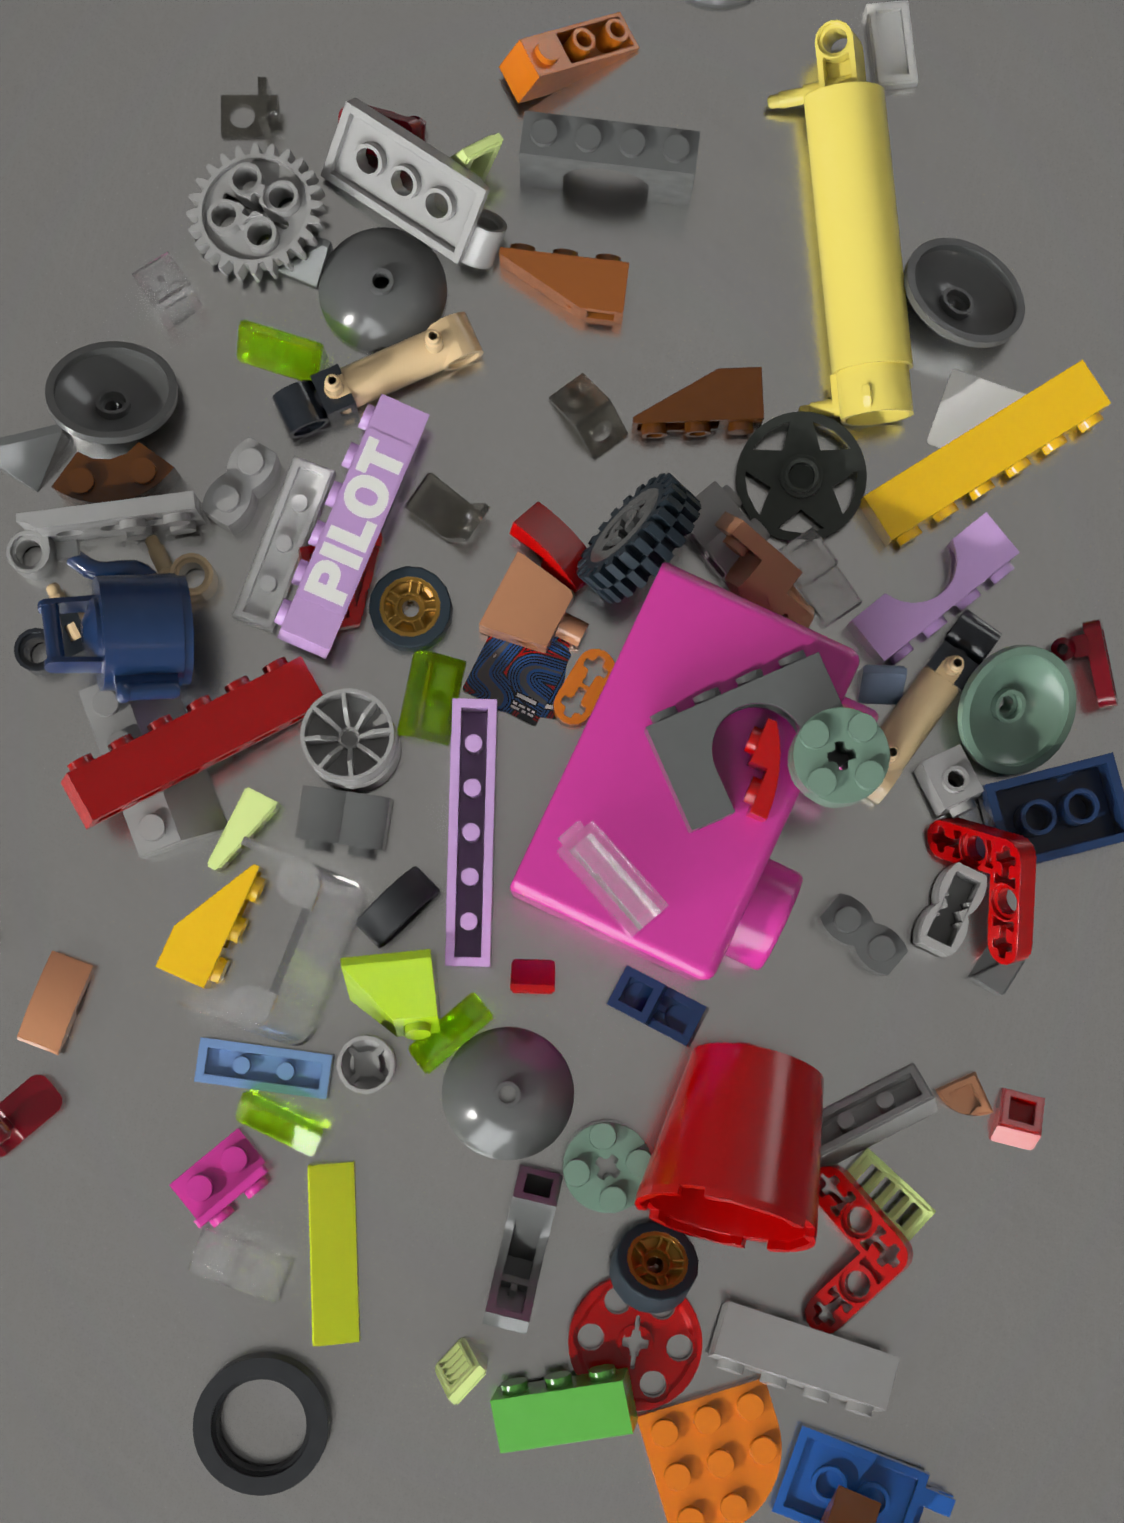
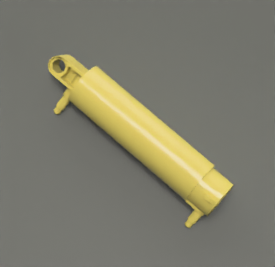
M831 20L819 28L815 37L819 81L769 95L767 102L770 109H784L804 105L830 353L832 399L811 402L809 405L800 406L798 411L819 413L827 417H840L841 423L845 425L871 426L901 421L914 415L909 372L913 368L885 90L879 84L866 82L863 47L853 30L847 23L841 20ZM847 38V44L844 49L837 53H831V48L837 40Z

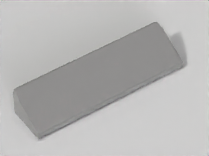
M914 1063L823 1109L820 1168L835 1165L937 1112L938 1108L935 1097Z

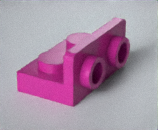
M239 1127L169 1184V1186L196 1218L194 1223L199 1229L208 1222L215 1228L235 1212L230 1204L244 1193L250 1199L270 1183L265 1175L273 1167L241 1127Z

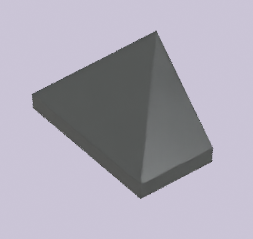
M56 424L1 437L0 470L39 492L70 443L69 433Z

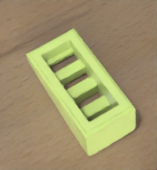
M500 133L489 135L463 148L450 158L480 176L484 182L504 139Z
M249 787L245 788L207 862L209 864L208 867L218 872L225 869L277 813L281 804Z
M867 1147L846 1170L857 1181L871 1164L878 1169L862 1186L868 1195L885 1177L891 1182L874 1200L881 1209L898 1190L904 1194L888 1214L883 1209L882 1211L910 1241L935 1214L936 1210ZM914 1203L918 1209L900 1226L896 1220Z
M465 1337L460 1338L435 1366V1372L449 1401L454 1405H458L487 1373L488 1358Z

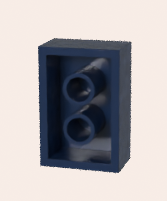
M1113 752L982 786L984 792L978 797L985 825L1029 839L1036 851V864L1124 842V790Z

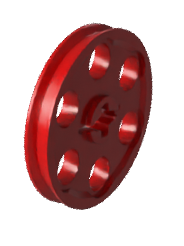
M608 1278L593 1287L584 1296L573 1314L568 1339L569 1355L576 1375L589 1373L588 1370L590 1368L603 1364H613L617 1369L628 1367L636 1411L660 1407L682 1393L690 1384L698 1369L702 1354V1332L697 1315L686 1297L665 1318H658L652 1313L638 1311L631 1306H628L623 1312H612L607 1308L604 1301L607 1292L613 1288L611 1278ZM636 1316H640L639 1330L641 1338L648 1340L647 1346L639 1347L638 1353L635 1355V1365L632 1368L630 1367L632 1355L629 1345L622 1343L623 1337H631L632 1330H635ZM586 1324L598 1325L604 1333L603 1342L596 1348H586L578 1340L579 1330ZM681 1334L691 1340L692 1351L688 1357L677 1360L668 1354L666 1346L671 1337ZM649 1371L661 1373L666 1380L664 1390L655 1396L647 1395L640 1388V1379Z

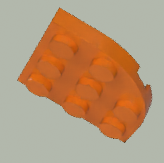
M761 1376L637 1414L639 1428L668 1523H744L766 1501L773 1489L780 1469L782 1442L778 1420L767 1384L759 1381Z

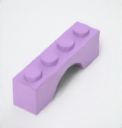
M987 512L954 537L946 546L950 560V574L941 594L928 601L910 603L897 600L885 593L846 626L877 665H882L888 659L893 665H896L914 650L909 642L923 632L928 639L948 622L943 615L956 605L960 611L964 610L981 596L976 588L990 579L995 585L1015 568L1010 561L1020 552Z

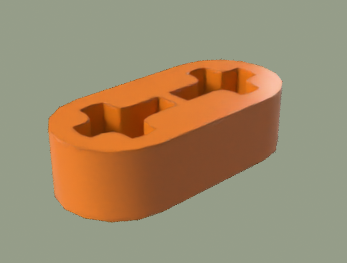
M590 649L584 652L577 660L553 703V713L561 724L569 727L579 726L590 717L615 665L612 656L606 651ZM597 658L601 659L604 662L602 670L607 673L606 677H595L590 687L582 683L588 673V669L583 664L586 661L594 663ZM580 689L585 692L580 702V707L585 711L582 715L574 713L571 718L563 714L566 707L561 703V700L563 698L571 700L577 690Z

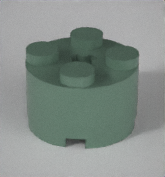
M846 707L830 708L811 717L798 730L788 751V769L794 785L815 803L829 808L850 806L872 794L882 784L890 762L889 744L876 720L867 713ZM835 747H839L840 752L843 754L847 753L849 760L843 764L842 770L839 769L837 762H829L827 758L835 750Z
M613 1120L592 1122L574 1133L567 1143L562 1165L564 1180L572 1196L586 1208L601 1213H617L635 1204L637 1191L651 1158V1153L642 1137L630 1126ZM611 1155L616 1156L617 1159L614 1164L618 1169L615 1175L607 1173L604 1177L598 1175L600 1167L596 1160L599 1157L607 1160Z

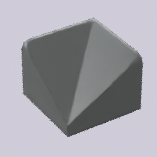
M987 945L967 978L993 995H1005L1025 960L1008 965L1000 964L991 956Z

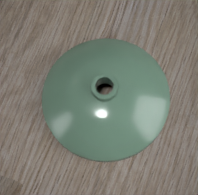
M1033 645L1009 646L986 658L969 677L962 691L958 706V731L962 744L968 754L981 766L993 772L1006 775L1029 772L1048 761L1065 742L1075 718L1077 697L1075 684L1069 669L1055 654ZM1004 698V703L999 708L1000 702Z

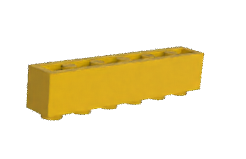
M1082 359L862 497L859 507L885 547L895 541L902 547L923 533L919 528L922 524L932 518L937 524L941 523L959 511L956 503L970 496L973 501H976L995 488L992 482L994 479L1004 473L1010 479L1032 465L1028 458L1042 450L1045 456L1065 445L1068 442L1065 435L1077 427L1081 433H1084L1104 420L1101 412L1111 402Z

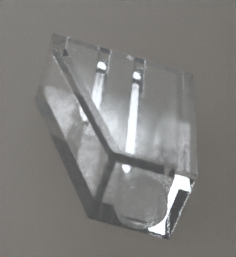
M593 820L585 827L580 821H577L558 838L563 846L557 850V855L629 939L669 906Z

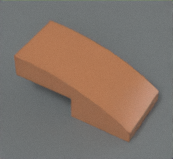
M52 950L26 1010L17 1040L59 1055L77 1017L76 1009L94 973V966Z

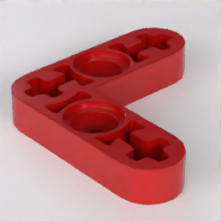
M948 817L932 822L928 828L927 842L935 856L953 863L960 862L972 869L990 874L987 941L991 956L995 961L1003 965L1027 959L1033 947L1037 861L1033 844L1024 836L959 817ZM977 837H980L985 844L986 853L984 858L978 854L976 849ZM960 838L959 843L953 844L952 839ZM1008 890H1011L1017 899L1015 911L1010 908L1007 902Z
M838 1165L820 1168L819 1206L856 1247L860 1254L818 1291L806 1305L805 1317L810 1328L828 1334L838 1331L851 1321L909 1267L913 1258V1249L908 1239L846 1169ZM837 1176L840 1180L836 1186L839 1193L844 1198L850 1197L853 1193L856 1196V1200L844 1205L839 1212L836 1206L842 1204L843 1201L835 1193L828 1195L824 1193L823 1189L826 1186V1182L823 1177L832 1178ZM856 1207L867 1209L872 1216V1225L867 1232L856 1231L850 1223V1214ZM883 1227L886 1234L879 1238L887 1247L895 1244L899 1247L900 1251L896 1257L900 1263L897 1264L892 1261L886 1264L882 1259L886 1253L885 1249L878 1241L869 1246L866 1240L878 1234ZM853 1271L863 1272L870 1280V1289L865 1296L855 1295L848 1287V1278ZM835 1287H837L839 1294L833 1290ZM841 1296L846 1303L840 1305L833 1312L832 1316L835 1319V1323L832 1320L822 1322L819 1318V1315L822 1313V1308L819 1304L821 1303L826 1306ZM847 1303H849V1304H851V1305L853 1306V1308H852L851 1310L849 1309V1306H848Z

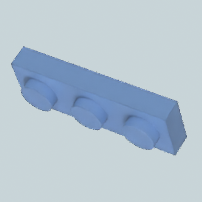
M200 1037L194 1082L328 1099L334 1055Z

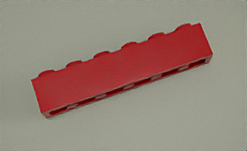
M300 656L288 662L285 657H281L262 668L264 675L252 681L249 680L247 675L224 687L226 694L214 700L211 699L209 694L202 696L185 707L188 713L174 720L171 714L164 715L147 725L148 733L136 739L133 738L131 733L124 735L107 746L110 752L96 759L89 753L67 765L70 772L66 773L61 784L85 828L89 829L303 720L310 706L323 696L303 658Z

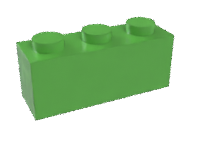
M603 1364L590 1368L587 1374L571 1376L570 1371H558L544 1377L545 1380L528 1383L527 1378L519 1377L502 1382L501 1387H497L490 1400L500 1454L633 1434L638 1422V1416L628 1367L615 1369L613 1364Z

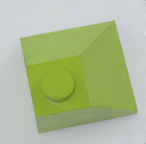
M431 949L340 958L350 1000L396 1037L405 1036L407 1039L420 1040L428 1038L431 1033L441 1032L438 988Z

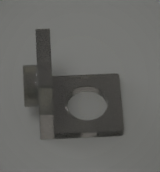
M258 77V95L221 96V136L223 139L273 138V121H279L280 104L278 94L272 95L267 77ZM241 105L248 106L255 112L253 123L246 128L236 127L230 120L233 109Z
M584 373L549 397L552 404L576 428L589 454L594 459L628 436V432L611 400ZM610 421L612 423V430L609 436L604 440L594 441L592 434L595 427L601 422Z
M433 473L426 474L404 506L447 542H467L490 509V506L486 503L470 504Z

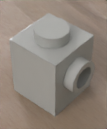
M961 744L922 761L913 771L937 818L949 812L952 818H957L977 807L974 801L984 792Z

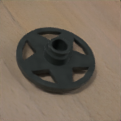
M800 411L777 416L761 425L750 436L738 460L736 481L738 494L745 511L751 519L756 518L760 521L770 535L791 542H810L834 534L854 516L865 493L867 471L859 444L844 426L825 415ZM813 422L834 431L850 449L820 450ZM790 423L782 451L754 449L756 444L768 432L783 424ZM857 471L855 495L843 514L833 486ZM746 472L770 487L760 514L756 511L748 495L745 479ZM802 510L820 524L823 529L798 533L779 529V527Z

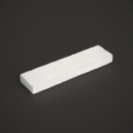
M294 456L232 615L234 619L275 634L278 624L274 623L283 599H288L293 587L291 581L300 562L299 547L309 545L308 541L334 481L335 470Z

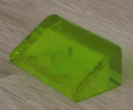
M245 319L240 321L236 354L240 362L300 381L311 380V375L324 369L327 354L322 343Z
M432 651L414 652L397 729L399 736L444 746L449 745L452 731V699L459 697L466 661Z
M470 993L440 1019V1033H431L428 1038L414 1041L408 1048L409 1052L423 1072L430 1074L494 1019V1014L477 994Z
M252 1089L243 1092L235 1115L238 1122L308 1156L316 1154L327 1131L326 1125Z

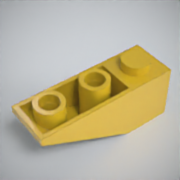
M256 864L251 865L174 925L155 967L204 989H210L212 982L219 984L230 962L229 959L224 958L231 941L236 944L240 941L246 929L248 919L244 918L243 915L249 901L257 903L265 887L267 879L261 877L264 868Z

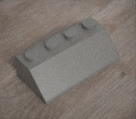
M98 684L78 691L102 755L110 752L107 746L111 742L131 733L133 738L136 739L148 733L147 725L164 715L171 714L174 720L186 714L180 696L175 699L136 700L119 703L116 699V691H100ZM207 769L123 811L138 855L144 859L153 858L224 831L227 825Z

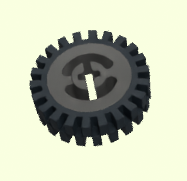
M662 473L657 478L654 476L649 479L646 486L642 484L636 489L633 497L631 495L627 496L623 500V506L620 509L616 507L610 514L612 518L608 522H603L598 528L600 533L592 536L588 542L590 547L583 551L581 555L583 559L578 562V577L610 604L621 602L625 596L629 598L635 593L637 586L642 589L648 584V577L651 574L654 577L658 574L660 566L664 561L668 563L675 556L672 553L675 548L683 546L686 541L683 536L692 532L695 527L693 523L700 516L698 512L701 509L700 501L670 473Z

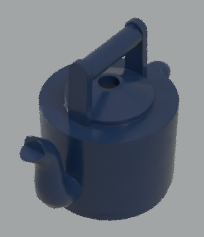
M80 551V555L69 558L66 562L68 566L83 577L93 580L92 595L46 598L38 602L37 608L38 612L42 614L47 659L44 661L45 670L49 673H96L100 691H116V699L119 703L136 700L175 699L179 697L180 687L182 685H190L194 666L193 614L186 577L184 575H176L175 573L158 574L150 565L138 560L97 561ZM85 612L81 621V642L87 656L65 657L60 614Z

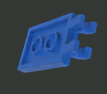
M802 1423L776 1494L772 1512L800 1523H820L838 1485L881 1503L876 1523H919L924 1507L950 1518L956 1500L953 1498V1494L926 1486L930 1476L929 1472Z

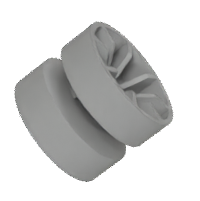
M342 688L328 692L310 706L303 718L300 731L303 752L317 775L330 787L341 791L364 793L382 785L395 771L401 753L400 737L387 708L372 694L353 688Z

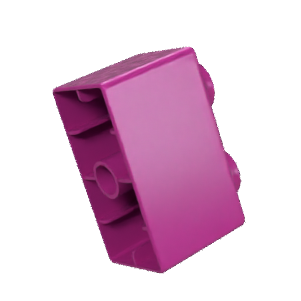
M667 562L663 563L511 882L512 896L692 981L708 980L714 977L724 956L754 970H760L772 953L786 925L803 883V876L800 872L770 859L799 794H803L794 785L788 769V751L796 731L782 716L762 708L743 709L725 718L715 732L712 743V756L716 770L735 813L689 834L644 730L647 726L653 724L650 716L672 706H676L678 713L695 706L693 701L695 696L716 687L719 688L721 694L737 688L736 679L761 668L764 675L781 668L778 663L779 660L801 650H804L807 657L819 652L843 707L867 713L877 722L879 716L876 710L845 696L859 667L860 660L857 652L846 645ZM770 718L777 721L781 751L780 771L771 810L767 820L762 823L746 816L750 805L742 802L752 777L755 776L761 779L763 776V772L747 766L751 754L743 750L754 725L762 728L766 720Z

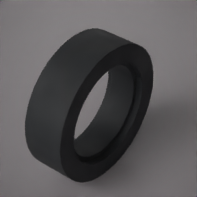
M257 1352L239 1357L224 1366L211 1379L198 1399L193 1417V1438L199 1458L208 1472L218 1482L236 1492L265 1496L286 1491L300 1483L312 1472L327 1446L332 1423L330 1402L318 1377L306 1365L292 1357L274 1352ZM261 1379L275 1381L289 1388L301 1402L306 1416V1434L299 1450L280 1464L264 1467L245 1463L232 1454L222 1438L219 1422L221 1408L228 1394L243 1383Z

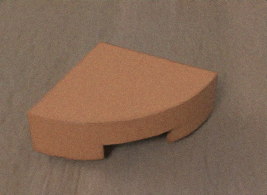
M975 1071L933 1089L940 1101L953 1111L971 1116L993 1113Z

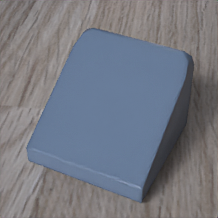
M864 665L858 671V702L861 704L896 705L903 696L907 668L905 666Z

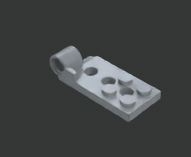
M356 97L345 102L320 176L456 264L463 262L474 268H490L494 263L507 230V223L501 216L490 210L483 209L491 188L482 181L480 176ZM367 148L373 150L377 155V169L372 168L368 164L366 157ZM401 170L411 176L413 181L412 192L403 187L400 178ZM436 192L445 197L448 203L447 214L442 213L436 207L434 200Z
M194 491L16 513V522L25 531L18 532L9 540L6 547V558L10 566L23 577L39 581L48 578L55 571L58 561L68 560L71 557L80 555L78 541L127 535L128 540H143L153 535V531L170 529V533L175 535L193 533L196 531V526L207 524L206 515L202 510V503ZM40 546L42 549L40 560L31 566L24 565V552L29 547Z

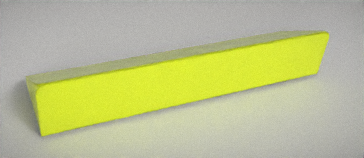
M355 1162L310 1163L308 1165L312 1343L313 1346H327L360 1342Z

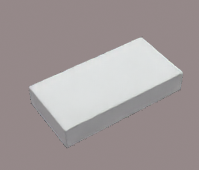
M901 0L866 4L864 11L873 83L884 87V90L917 87L919 81L909 1Z

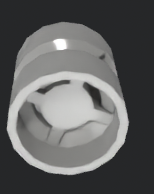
M368 1034L353 1038L343 1046L338 1054L336 1067L339 1078L347 1088L356 1093L370 1094L380 1091L392 1082L397 1073L398 1058L396 1050L389 1041L380 1036Z

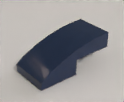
M628 965L607 1002V1005L687 1047H690L709 1011V1008Z

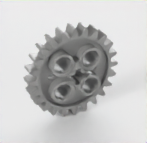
M255 142L251 147L250 154L245 155L241 147L236 146L235 159L230 160L225 154H220L223 166L219 169L207 164L206 168L211 175L209 180L196 178L195 181L201 188L202 193L189 194V199L198 208L186 211V215L191 222L195 223L188 228V231L194 239H198L194 245L199 252L205 254L204 258L212 267L218 264V268L223 275L227 276L234 269L236 277L239 281H243L248 271H250L256 282H260L263 271L268 270L273 278L277 279L278 266L283 264L289 271H294L291 259L297 256L306 261L308 257L303 250L305 244L317 246L318 242L313 236L312 231L325 230L324 224L318 218V216L327 214L325 205L320 201L325 197V193L320 185H316L319 179L314 171H308L309 167L302 157L295 161V157L290 149L287 148L280 155L275 144L271 143L264 154L257 142ZM257 180L253 188L242 190L247 182ZM230 195L239 199L241 203L225 198ZM290 197L293 198L289 206L278 208L282 200ZM243 205L250 208L253 212L249 214ZM264 210L269 218L263 216L261 212ZM236 216L231 225L221 227L222 222L226 218ZM272 221L287 226L289 225V227L287 229H282L276 226ZM272 234L271 239L267 243L256 245L261 236Z

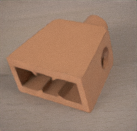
M517 552L479 623V632L528 649L546 653L555 636L578 647L590 624L568 613L575 596L572 590L527 556Z

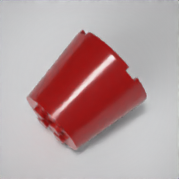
M717 1042L695 1047L691 1052L635 1199L636 1208L647 1211L648 1207L651 1209L649 1219L672 1230L714 1243L745 1249L746 1240L768 1243L767 1250L770 1252H797L812 1248L816 1243L818 1231L824 1093L823 1075L816 1068L800 1059L750 1043Z

